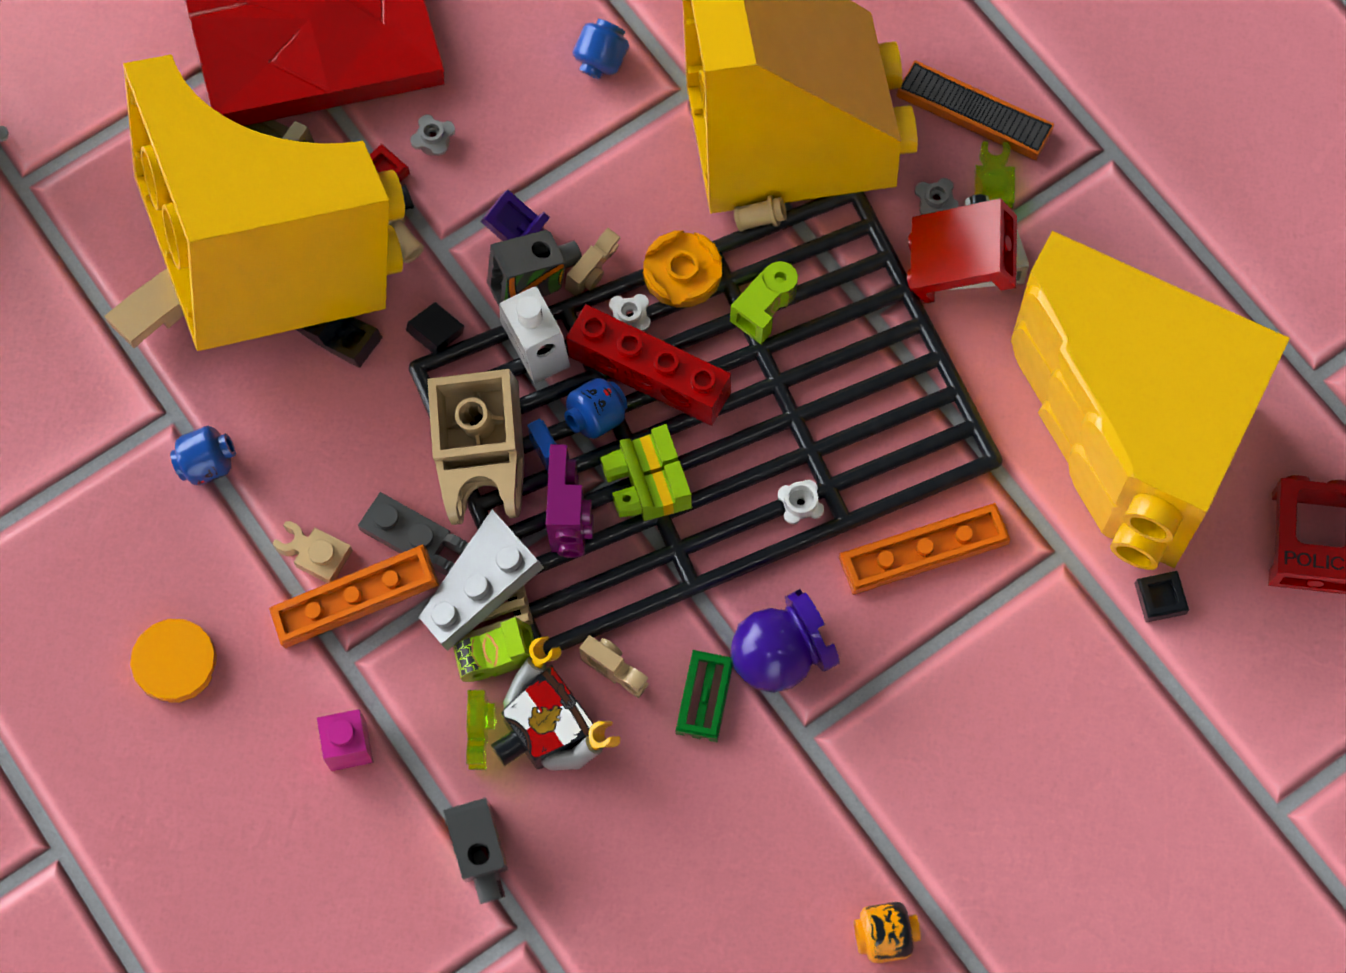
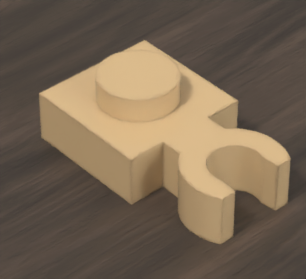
M607 228L595 245H591L569 271L566 277L565 289L574 296L581 294L585 288L589 291L593 289L604 275V271L601 270L603 263L619 247L617 242L621 237Z
M286 521L284 523L286 531L295 536L293 541L287 544L275 539L273 545L277 552L284 556H294L297 554L298 556L294 561L296 568L326 583L336 580L353 551L351 546L317 528H314L310 536L307 537L296 523Z
M589 635L579 647L583 662L612 682H618L634 696L640 698L648 687L649 683L646 682L648 677L636 668L626 664L624 658L621 657L622 651L609 640L602 638L599 642Z

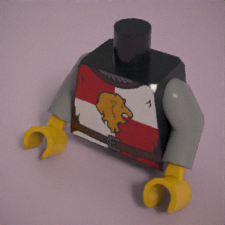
M549 636L536 638L531 642L529 647L530 656L515 675L503 701L504 709L501 715L510 732L490 746L504 766L526 753L536 769L545 767L551 771L577 770L602 752V748H612L620 744V736H611L605 739V730L612 726L613 722L598 721L593 724L554 667L551 665L546 669V662L557 660L561 655L560 647L552 648L548 655L544 653L543 645Z

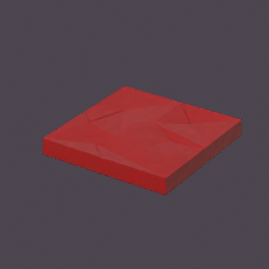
M185 0L210 107L242 126L444 85V68L424 0Z

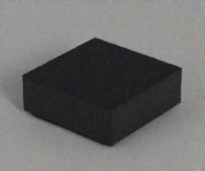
M434 302L407 322L406 331L433 354H436L463 334L464 325Z
M1178 571L1139 578L1135 581L1134 584L1145 622L1185 615L1189 611Z

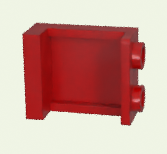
M1001 198L912 217V233L908 235L911 268L907 271V282L910 290L926 304L935 302V292L984 282L992 281L1001 291L1016 288L1017 215Z

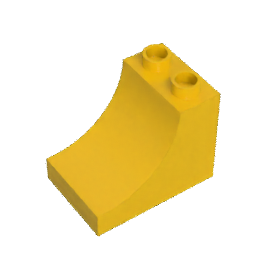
M172 54L123 63L134 178L197 351L386 309L387 275L400 273L403 270L400 243L394 228L389 225V221L404 218L405 202L396 172L388 170L377 173L364 141L310 143L263 134L226 118L206 104L185 82Z

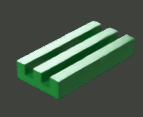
M692 650L675 730L677 735L684 736V734L692 735V738L701 739L703 737L708 738L709 741L718 742L733 669L731 657ZM701 661L707 663L695 725L687 724L698 667ZM716 665H722L724 667L711 728H706L703 726Z

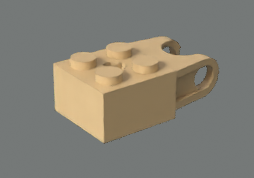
M510 369L427 379L433 460L436 464L443 502L450 523L452 525L463 524L468 498L474 490L482 486L497 487L504 503L506 515L509 518L519 517L522 506L525 460L517 379ZM481 414L482 420L478 424L471 426L470 422H476L475 416Z

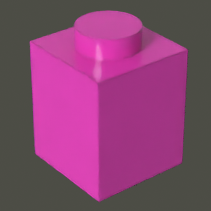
M360 709L317 718L323 760L331 771L373 763L367 722Z

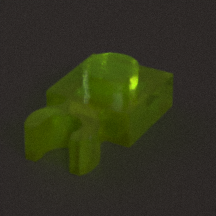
M983 141L979 153V159L983 165H976L974 170V195L984 194L989 197V200L1001 198L1013 209L1015 202V167L1005 166L1009 160L1010 144L1009 142H1003L1001 154L992 155L988 151V141Z
M468 690L466 764L469 765V770H486L488 729H495L496 705L495 703H489L485 690Z

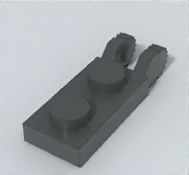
M382 492L378 494L358 524L360 531L398 553H403L423 544L428 550L434 569L446 576L455 563L439 556L443 548L447 547L461 555L468 545V542L451 534L448 529Z

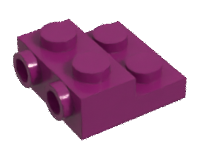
M550 444L546 529L551 552H558V555L562 557L578 558L585 553V539H593L594 516L592 514L591 500H584L582 485H579L576 459H569L567 445Z

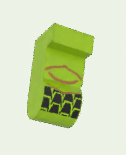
M782 261L773 262L768 265L733 302L730 311V322L762 344L772 332V316L779 308L788 306L796 297L798 281L796 269L791 264Z
M514 617L500 623L501 627L464 639L455 644L453 650L461 680L464 682H474L521 668L530 656L529 647L534 640L531 626Z

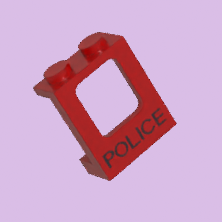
M1291 475L1281 478L1272 491V500L1277 501L1275 562L1269 569L1268 586L1346 594V533L1345 546L1343 547L1304 544L1298 541L1296 537L1297 503L1346 508V480H1331L1325 483L1311 481L1309 477L1302 475Z

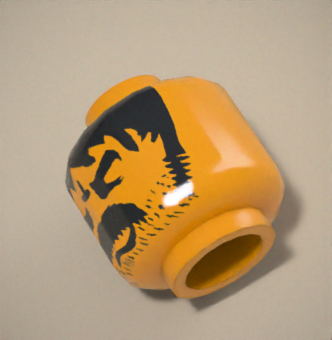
M901 902L866 906L861 910L860 919L854 920L859 954H866L873 963L907 959L912 955L913 942L921 941L917 915H908L906 907Z

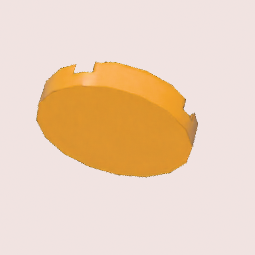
M684 230L671 231L659 236L648 247L643 262L644 281L649 292L661 303L676 308L693 307L707 301L717 291L722 279V257L716 245L706 236L696 232L694 234L684 233Z
M166 619L151 625L140 634L132 648L130 667L134 680L148 696L169 703H180L196 697L209 685L214 667L216 666L217 654L213 641L199 625L186 619Z

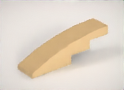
M166 268L134 291L104 317L135 348L162 324L169 329L184 314Z

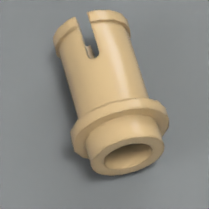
M769 195L765 201L734 207L735 222L740 232L768 224H773L775 227L780 226V221L787 219L782 197L775 198L773 195Z
M405 218L389 221V225L394 228L397 234L403 262L409 263L415 260L423 252L424 245L416 239L404 224Z

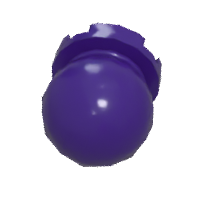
M801 589L785 596L787 605L785 610L767 608L753 612L738 624L732 640L730 656L734 670L754 689L771 693L791 689L806 678L812 664L817 665L824 672L840 664L834 643L826 647L818 628L825 625L822 617L806 592L802 593Z

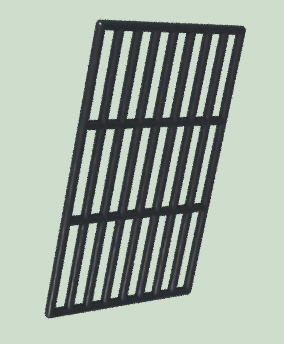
M864 192L818 198L786 211L787 219L780 221V226L775 227L773 224H768L741 232L738 230L712 241L722 257V279L717 291L710 298L724 293L730 307L742 294L739 286L752 282L771 263L782 261L794 265L866 235H869L878 252L877 254L798 285L796 297L788 306L882 268H886L895 286L768 337L762 344L743 332L749 346L708 362L728 372L757 360L766 378L763 381L731 393L718 416L771 394L774 395L783 414L678 456L683 472L789 428L799 449L691 493V509L643 521L642 515L639 514L593 533V539H585V553H583V556L657 526L665 547L530 602L529 607L534 623L530 626L534 640L542 637L534 619L672 561L682 583L548 638L543 645L546 655H548L552 648L560 647L561 651L584 642L589 635L593 638L990 472L1002 465L1003 458L920 298L910 290L907 282V273ZM851 202L861 221L734 272H731L723 256L726 252ZM643 269L548 306L556 321L562 319L569 333L578 318L576 312L581 311L585 304L594 306L646 285ZM659 301L646 308V315L653 322L687 307L676 308ZM899 301H903L912 320L782 373L772 356L774 352ZM629 313L627 316L631 317L634 313ZM730 313L662 341L682 350L732 330L737 326L730 322ZM502 325L443 348L436 354L431 353L413 360L409 364L410 374L429 418L427 379L430 377L428 372L509 340ZM917 334L921 335L929 351L928 354L797 407L788 387ZM565 339L564 342L568 354L567 341ZM542 348L537 351V355L545 354L551 349ZM520 358L488 370L510 369L515 377L527 372ZM582 364L585 372L521 397V415L568 396L573 390L594 378H602L608 381L611 377ZM934 368H938L947 386L937 392L816 442L805 423L808 420ZM640 391L625 396L627 400L625 413L654 402L657 399ZM952 402L956 403L965 420L963 423L833 477L822 456ZM682 413L632 434L624 418V421L619 426L612 429L617 439L616 441L572 458L576 459L577 474L600 465L601 457L620 449V440L622 439L635 440L651 434V429L667 424L670 435H674L703 422L686 413ZM481 414L475 416L476 422H470L471 426L478 424L482 420ZM565 420L547 427L555 442L575 434ZM529 435L523 437L524 454L535 450ZM972 436L983 457L852 512L848 511L840 494L842 490ZM807 463L818 486V500L825 499L834 519L698 576L688 556L689 554L784 515V504L779 499L682 540L672 519ZM546 469L523 478L522 496L548 486V472ZM629 477L584 495V500H591L592 510L614 501L613 492L632 487ZM477 488L469 496L467 506L477 530L489 514L488 510L504 504L498 489L480 495ZM803 499L797 500L798 505L805 503ZM546 511L508 527L519 539L546 529ZM551 551L536 558L544 568L536 575L576 558L562 557L558 555V552ZM517 596L508 599V602L517 599ZM520 609L513 611L514 616L521 615Z

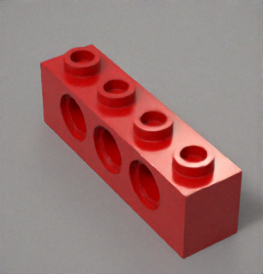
M587 304L583 307L566 336L570 358L710 426H713L731 394V373Z

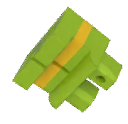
M667 424L651 429V434L635 440L622 439L620 440L619 450L601 457L602 469L608 483L629 477L632 486L612 493L619 518L641 514L643 521L692 508L691 492L681 463L678 461V455Z

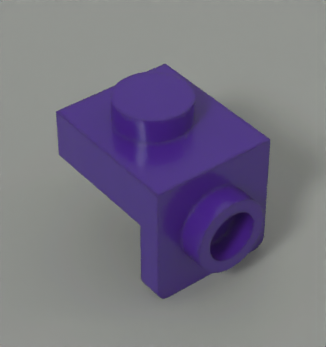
M506 190L480 222L499 239L505 241L544 231L543 226L550 217L545 212L537 215L512 192Z

